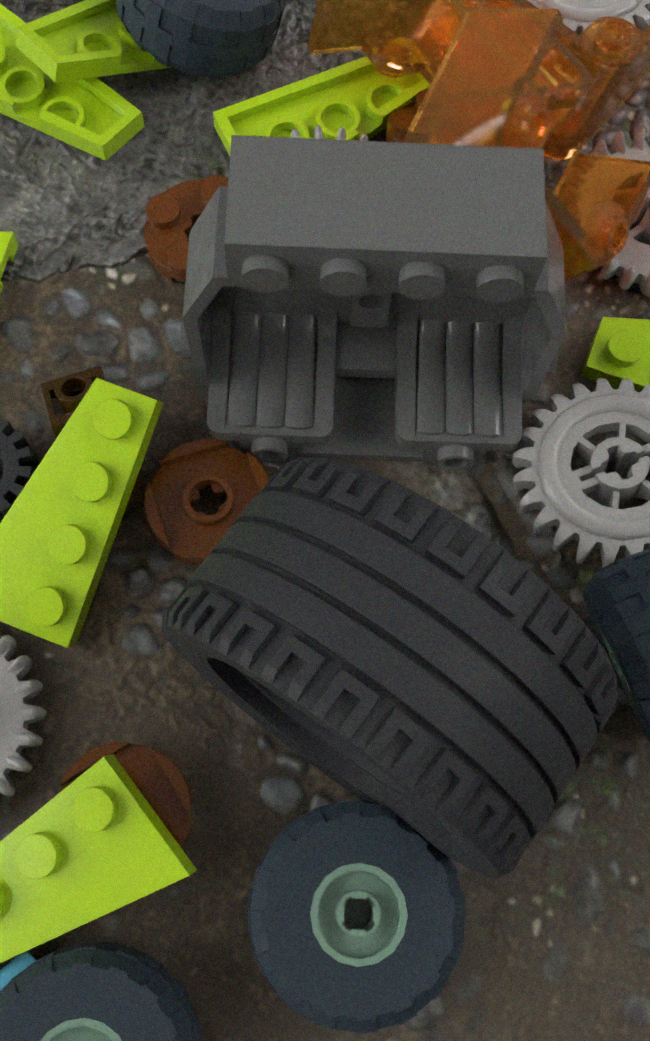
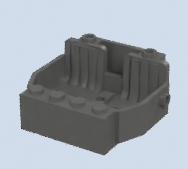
M232 135L228 186L218 187L190 230L183 320L180 331L181 358L191 359L196 384L208 392L207 427L211 437L217 440L239 441V448L242 453L246 455L247 451L257 458L258 461L266 463L282 462L288 457H323L437 462L439 467L448 470H463L472 467L474 464H482L487 451H512L517 447L522 437V404L535 398L547 373H554L557 365L558 350L567 334L563 245L545 200L544 149Z

